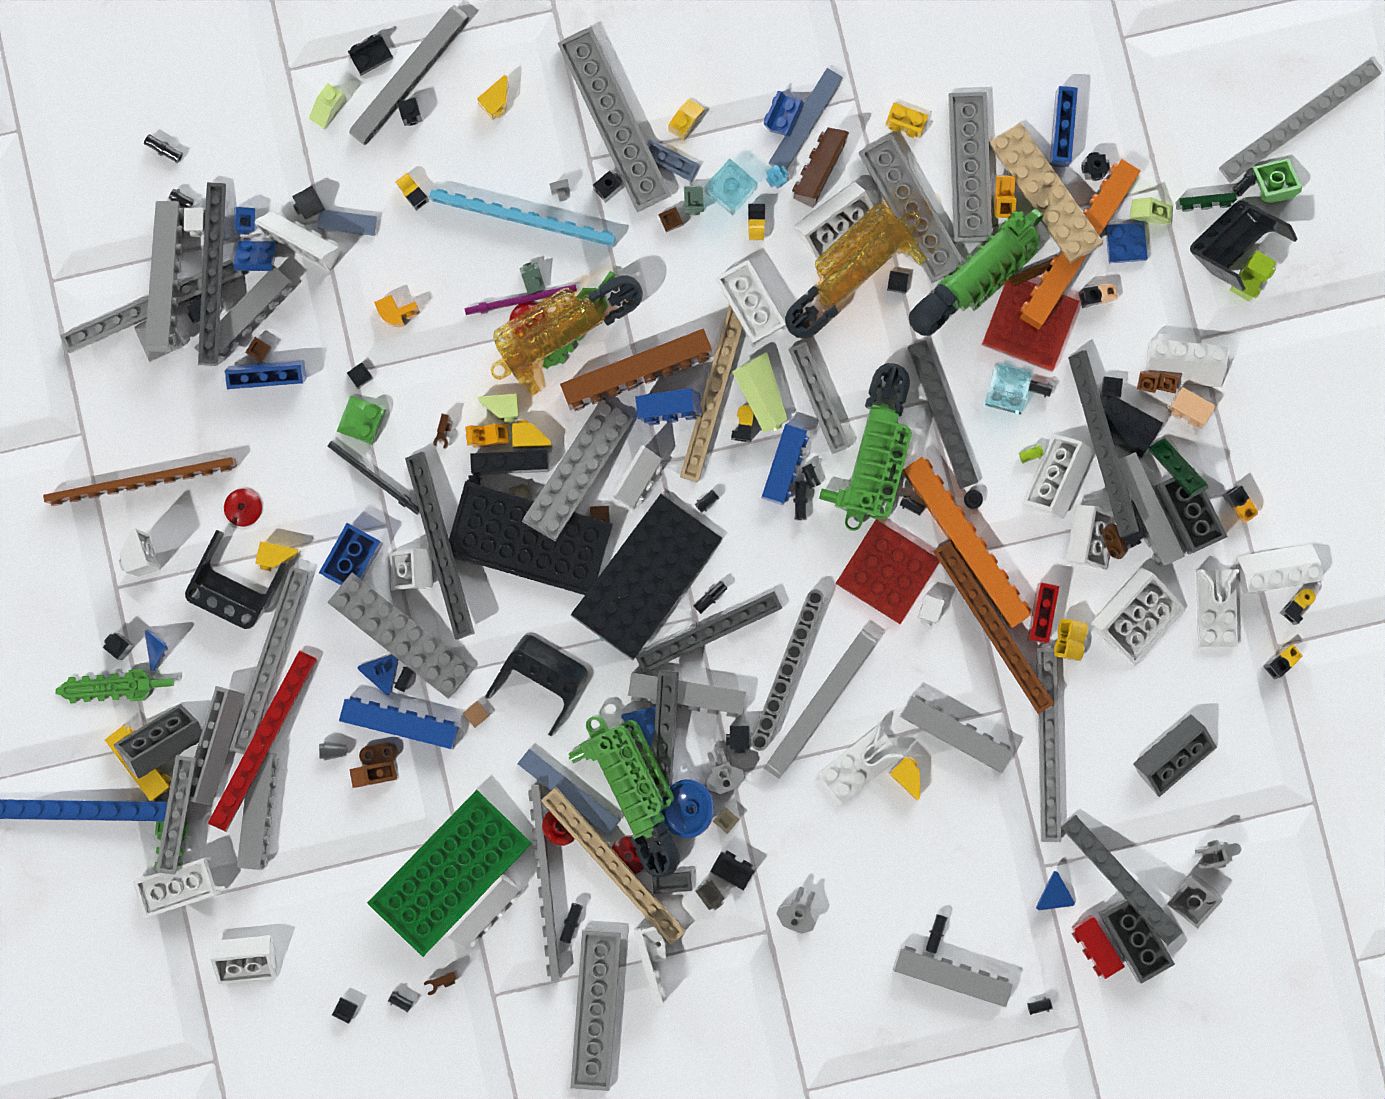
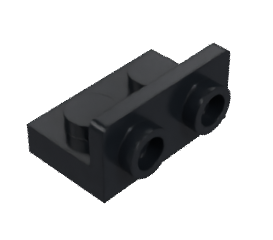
M381 34L371 35L367 38V41L362 44L357 43L353 45L348 51L360 76L394 58Z
M728 850L725 853L721 851L710 872L744 891L755 872L752 869L753 864L744 859L742 862L736 860L737 855Z

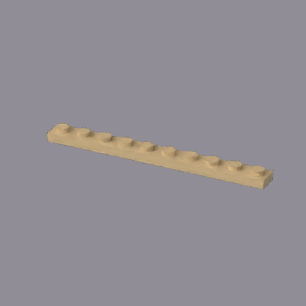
M730 305L702 397V415L697 416L680 478L697 483L743 328Z
M557 787L541 800L670 945L686 932Z

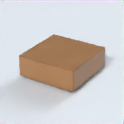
M478 701L463 712V715L474 728L490 716Z

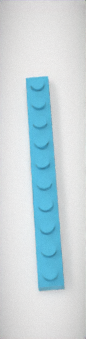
M443 189L431 190L429 198L432 202L611 247L615 245L616 237L610 231L602 230V232L594 231V228L590 226H583L582 228L570 221L562 223L558 222V219L547 216V218H542L534 212L522 213L520 209L510 207V209L502 208L503 205L494 202L491 205L486 204L482 199H467L465 195L455 193V195L447 194L448 192Z

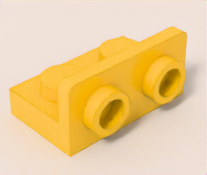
M893 102L885 125L892 131L898 132L900 130L911 138H920L929 115Z

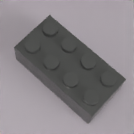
M1173 477L1155 486L1188 555L1228 537L1206 491L1191 497Z
M1125 898L1098 913L1137 982L1142 984L1175 965L1161 938Z

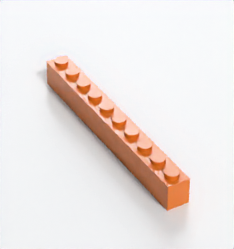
M1123 159L1120 160L1119 164H1113L1109 171L1111 173L1110 178H1104L1099 186L1102 189L1099 195L1096 193L1093 195L1089 202L1092 206L1089 210L1085 208L1083 211L1099 236L1141 172V170ZM1062 252L1060 256L1055 255L1050 263L1052 265L1051 270H1045L1040 278L1043 281L1040 287L1036 285L1030 295L1033 298L1030 302L1025 301L1020 309L1023 312L1020 318L1039 330L1087 254L1071 264Z
M920 457L905 467L902 473L1009 629L1015 627L1031 616L1029 612L1031 608L1026 601H1021L1019 598L1020 592L1015 585H1010L1008 582L1009 576L1004 569H999L996 557L992 553H988L985 541L977 537L975 534L977 530L974 525L966 521L964 518L966 514L963 509L955 505L953 502L955 498L952 493L944 489L942 486L944 482L941 477L933 473L931 470L933 466L927 458Z

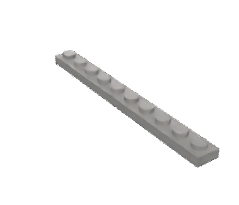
M1370 58L1219 167V170L1228 182L1231 183L1382 73Z
M235 258L222 263L221 286L243 277L242 271H234L233 263ZM202 272L180 282V289L176 291L178 305L201 295ZM149 296L61 334L60 337L67 352L70 354L146 320Z
M291 566L289 568L229 749L231 751L244 755L259 727L310 572Z
M1036 648L1037 677L1054 702V705L1038 714L1041 842H1061L1057 657L1054 655V648Z
M539 784L532 785L531 789L528 790L529 801H533V809H530L531 821L535 820V828H532L533 840H537V848H534L535 859H539V867H536L537 879H541V886L538 887L539 898H543V906H540L541 918H545V925L542 926L543 937H547V945H544L545 957H549V965H546L547 976H551V981L560 980L547 843L546 836L542 830L544 814L541 802V785Z

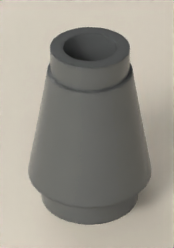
M331 742L319 744V759L326 761L347 756L346 744Z

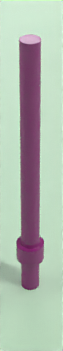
M576 284L490 303L481 302L479 305L467 307L464 310L466 315L480 312L484 314L489 313V310L577 292Z

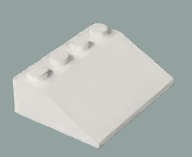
M270 212L255 220L254 223L265 236L331 271L341 253V250L338 248L339 244L331 239H328V241L322 239V235L314 230L311 232L305 230L306 226L298 221H295V223L289 221V217L281 212L278 214Z
M1141 567L1094 619L1091 625L1105 640L1136 666L1186 609L1154 573Z
M504 873L445 935L465 948L469 944L473 947L480 939L478 935L483 930L487 932L493 926L491 921L496 916L500 918L507 911L505 906L509 902L513 904L521 896L518 893L521 889Z

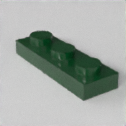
M1235 192L1179 198L1175 204L1176 210L1182 209V212L1193 211L1194 208L1200 207L1201 210L1212 209V206L1228 208L1231 207V204L1237 198Z

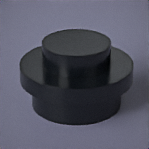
M970 490L964 496V503L970 509H977L983 503V496L977 490Z

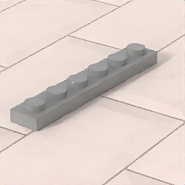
M807 342L789 348L788 351L831 453L835 454L849 448L850 445Z
M175 756L155 872L176 874L196 760L194 757Z

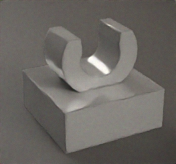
M568 179L549 183L552 195L558 194L559 202L567 200L565 192L570 191Z

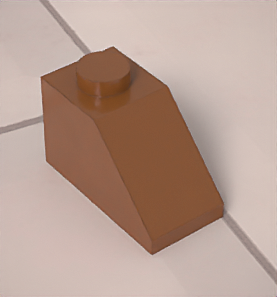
M394 761L349 769L352 788L397 780Z

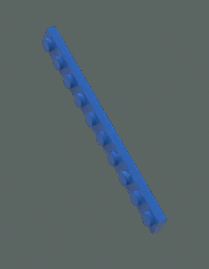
M0 799V819L164 821L167 802Z

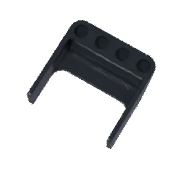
M1239 201L1233 204L1192 243L1190 252L1212 275L1244 291L1246 288L1240 276L1228 269L1268 232H1276L1294 242L1298 238L1289 223L1246 201Z
M216 530L185 591V598L191 604L243 629H251L267 610L289 564L281 562L266 594L246 587L212 569L211 559L224 535L223 532Z
M525 635L508 656L485 698L490 700L507 670L513 669L560 696L564 702L560 715L548 733L552 737L587 679L588 671L579 662L532 635Z

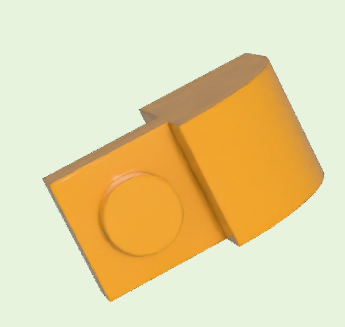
M995 176L993 206L996 218H1010L1011 213L1016 211V198L1014 196L1015 176Z
M392 295L374 302L380 317L386 324L392 327H404V318H414L417 316L416 313L420 312L415 301L398 308Z
M495 423L486 426H465L467 445L473 446V448L509 443L507 424Z

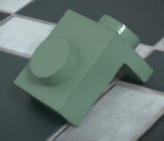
M703 185L684 186L685 213L700 215V212H704Z
M529 262L519 268L528 294L546 289L538 263Z

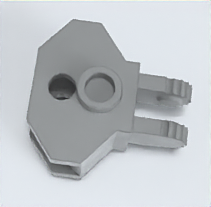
M720 748L718 750L723 764L716 766L713 754L711 752L707 753L712 766V773L705 782L709 791L718 794L738 788L745 778L741 769L730 766L723 748ZM725 780L730 782L728 787L723 786Z
M1219 840L1207 842L1208 845L1195 848L1194 851L1195 854L1202 853L1204 862L1199 864L1200 869L1213 867L1214 869L1226 867V864L1233 861L1232 857L1239 855L1242 847L1237 843H1219Z
M801 886L795 899H792V902L779 906L776 913L782 926L800 934L813 931L816 924L810 913V906L815 892L811 891L809 893L807 902L804 905L799 902L804 893V888ZM793 919L798 921L796 925L791 924Z

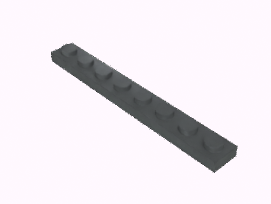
M924 340L908 346L959 488L962 489L974 485L979 481L927 341Z
M775 591L638 654L636 659L644 674L783 608Z
M1077 815L1073 816L1061 827L1065 834L1167 946L1183 934V931Z

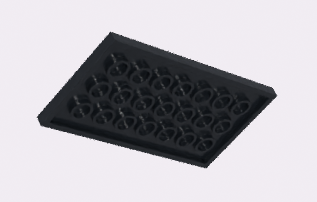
M465 481L449 537L454 558L585 595L599 576L613 523L574 512L557 540L554 541L522 522L535 500Z
M660 494L570 616L633 661L721 542L722 537Z

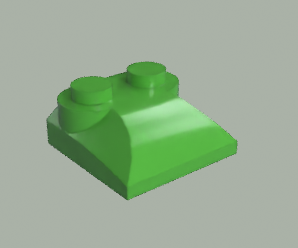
M1289 158L1252 168L1261 191L1260 198L1265 203L1272 204L1289 200L1302 191V185Z
M350 396L337 432L373 445L386 409Z

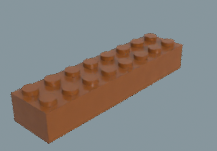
M703 328L560 383L569 409H574L576 412L584 409V405L588 403L594 405L603 401L602 398L616 397L621 394L620 391L634 390L638 388L640 383L645 382V384L656 381V377L661 375L663 377L674 374V370L679 368L686 370L692 367V363L697 361L699 364L710 360L712 348Z

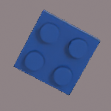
M1144 222L1105 226L1109 264L1148 260Z
M239 241L233 263L234 271H273L278 248L277 241Z

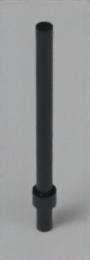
M333 441L329 442L328 448L397 499L401 506L407 507L416 515L420 514L418 506L411 501L410 497L406 494H401Z

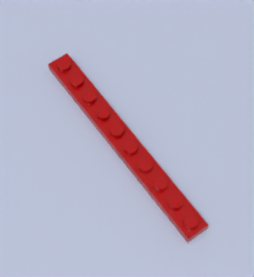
M300 650L298 651L210 817L209 825L227 832L308 679L317 658Z

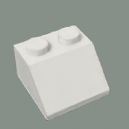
M408 549L389 552L391 591L433 588L432 555L430 549Z

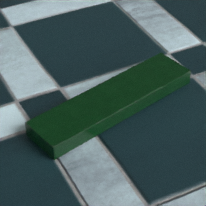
M1166 438L1149 447L1151 454L1191 497L1208 489V484Z

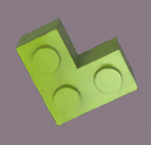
M1256 250L1247 258L1238 274L1246 289L1241 291L1231 286L1229 290L1248 302L1253 297L1257 298L1262 290L1260 288L1262 282H1266L1268 278L1270 279L1276 271V268H1274L1276 261Z

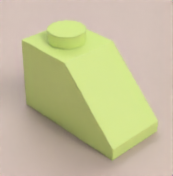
M327 83L317 96L309 119L325 129L346 101L344 94Z
M1152 197L1132 199L1130 218L1144 223L1171 225V205Z
M516 393L478 397L479 402L498 419L504 420V423H513L515 419H520L518 396Z

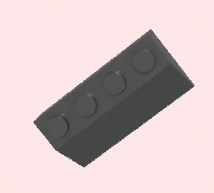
M180 704L114 744V747L129 770L139 779L165 764L176 755H180L186 749L199 743L202 729L198 720Z
M1190 714L1158 743L1154 744L1144 755L1139 757L1133 765L1143 780L1160 797L1214 751L1217 746L1206 727Z

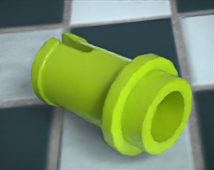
M1036 444L1033 448L1018 453L1022 464L1036 458L1041 459V456H1044L1041 445L1037 446Z

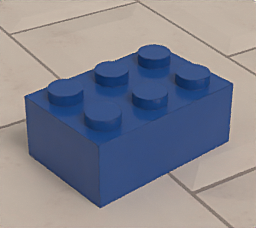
M692 388L635 396L637 417L644 423H648L649 426L659 425L660 421L675 423L680 418L695 420L697 416L702 415L700 393Z
M346 523L321 567L319 574L339 585H342L351 572L363 580L383 542Z

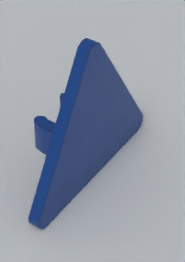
M145 630L150 670L153 672L156 670L161 658L165 656L164 652L168 650L166 643L150 630Z
M389 655L362 664L357 669L383 693L390 695L398 659L394 655Z
M656 706L622 714L621 718L625 722L634 720L638 723L648 745H652Z
M1053 871L1036 905L1037 910L1075 905L1072 896L1057 871Z

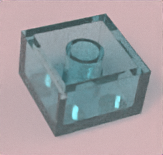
M729 158L704 186V192L733 216L758 188V182Z

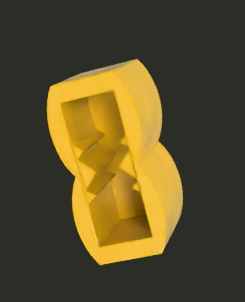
M1061 619L1058 625V638L1054 647L1055 657L1081 661L1084 655V641L1087 637L1088 625L1087 623L1071 619Z

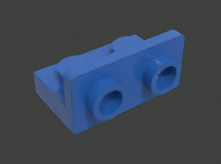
M777 91L776 96L772 100L770 110L765 115V127L770 132L790 137L804 102L800 99L785 96L782 91Z

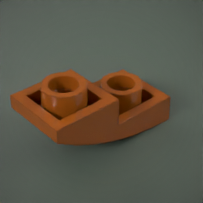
M1140 371L1137 389L1156 393V390L1176 394L1180 374L1167 371Z

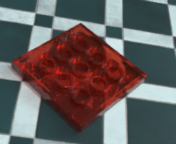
M1009 278L1003 286L981 345L1053 372L1080 301L1062 294L1038 330L1020 318L1023 313L1020 309L1025 301H1031L1033 297L1030 294L1037 284L1025 281L1019 285L1012 286Z
M875 519L835 584L900 625L940 561L933 554Z

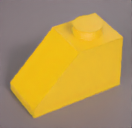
M505 74L477 98L480 107L492 120L496 117H502L507 109L509 81Z
M688 99L678 109L668 124V131L685 140L705 109Z
M517 420L516 423H512L514 449L552 447L551 441L532 423H528V420Z
M260 541L255 564L260 565L261 570L271 571L272 568L278 569L282 561L285 563L300 555L301 551Z
M903 757L888 774L918 801L920 799V770L917 768L919 764L912 757Z

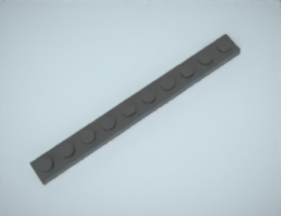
M207 182L198 351V365L218 366L226 184Z
M1081 350L1068 357L1118 533L1120 538L1127 537L1138 532L1139 529L1087 350Z
M419 452L406 457L405 461L454 638L459 640L475 634L426 455L425 452Z

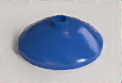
M685 779L675 782L669 787L674 801L669 807L662 810L665 817L664 822L668 829L679 837H697L704 833L712 822L714 815L712 796L708 789L698 781ZM667 796L663 797V801L666 802L668 800Z

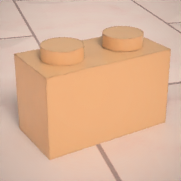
M1181 387L1173 398L1168 410L1171 411L1174 417L1187 420L1190 426L1202 428L1207 423L1216 405Z

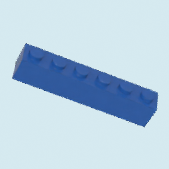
M350 696V699H344L339 718L340 722L448 749L454 748L459 728L454 726V721L444 719L442 723L436 721L434 716L425 715L422 718L417 716V712L406 710V713L398 712L399 708L388 705L386 709L380 707V703L369 701L368 704L362 703L361 698Z

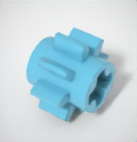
M775 165L766 172L768 175L766 181L771 188L775 185L778 189L788 182L787 176L789 173L784 166L779 168L778 165Z

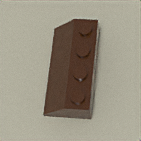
M827 127L825 132L822 131L817 140L819 145L817 149H812L809 155L811 161L809 165H804L800 173L803 177L800 182L796 181L792 192H794L793 199L814 208L847 142L848 131Z

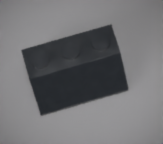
M1112 395L1103 409L1113 443L1131 454L1136 452L1137 456L1142 459L1155 440L1163 422Z

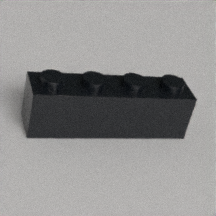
M547 450L470 453L472 475L549 472Z

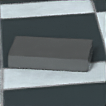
M691 871L674 872L667 877L661 878L652 876L653 894L692 891Z

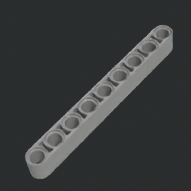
M451 6L352 125L349 134L363 145H366L397 109V102L403 101L464 28L470 17L457 6Z
M818 589L811 590L803 603L751 739V745L755 750H765L769 745L824 601V594ZM817 593L820 596V602L812 603L810 595ZM805 611L812 612V621L804 620L803 613ZM798 629L806 631L805 639L797 638L796 631ZM791 647L799 649L800 654L798 657L790 656L789 649ZM784 665H790L793 668L791 675L783 674L782 668ZM777 683L785 684L786 691L784 693L776 692L775 686ZM773 700L779 704V709L775 712L768 708L769 702ZM766 718L772 721V727L768 730L763 729L761 726L762 720ZM759 736L765 739V745L762 748H758L754 744L755 739Z
M864 629L859 632L763 767L776 778H781L878 641L877 638Z

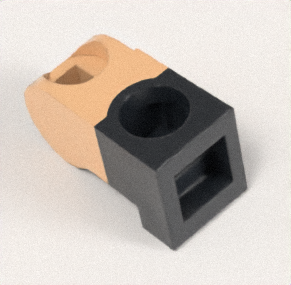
M1115 284L1087 287L1078 292L1082 309L1118 299Z

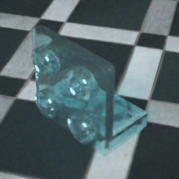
M995 363L984 405L1021 415L1027 401L1031 372Z

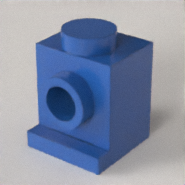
M234 207L233 230H238L240 235H249V231L253 232L255 229V208ZM241 218L246 219L247 223L245 225L240 223Z

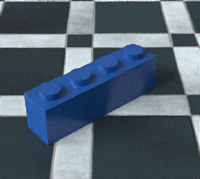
M1059 86L1055 92L1049 161L1051 166L1069 167L1072 162L1077 87Z
M304 360L228 366L224 371L227 389L303 384L307 379Z
M785 424L761 499L783 505L784 501L788 502L791 494L788 488L790 483L794 484L797 473L794 470L796 465L800 466L803 457L800 451L802 447L806 448L809 439L806 436V430Z

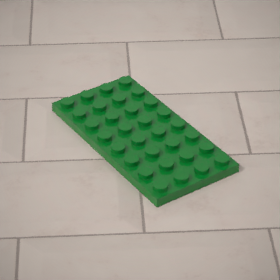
M476 789L368 900L367 904L424 957L491 885L526 851L532 842Z

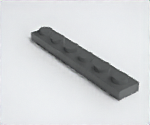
M659 670L653 756L670 787L673 776L679 672ZM652 777L655 785H660L659 779Z

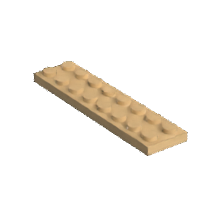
M1022 123L989 141V146L1008 174L1015 176V184L1032 209H1037L1044 215L1041 222L1070 264L1103 245V240Z

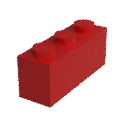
M1042 582L1037 584L1027 636L1028 641L1043 644L1049 643L1060 586Z
M1090 915L1071 927L1074 931L1071 933L1073 938L1084 947L1082 952L1087 960L1091 959L1094 963L1092 968L1098 977L1102 976V978L1107 979L1125 967L1094 916Z

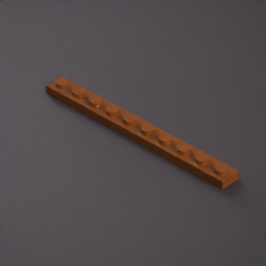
M229 457L44 494L43 499L45 503L51 504V506H59L63 504V501L79 502L83 497L93 499L100 497V494L103 493L114 495L123 489L134 491L138 489V486L154 487L157 486L158 482L164 481V484L176 482L175 479L178 478L189 480L195 478L194 475L202 474V476L213 475V471L218 470L229 472L232 471L233 467H237L235 458Z
M950 541L933 551L1037 714L1054 705L1049 694Z

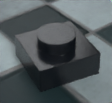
M890 271L887 291L905 294L909 274Z
M362 362L347 372V375L357 389H360L374 379Z
M1104 376L1101 396L1111 397L1114 395L1121 398L1123 379Z
M340 997L332 1016L349 1024L359 1005Z

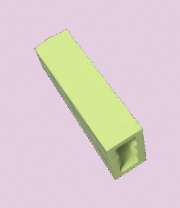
M765 352L736 368L732 373L763 432L768 430L774 432L782 428L781 424L787 420L769 356Z

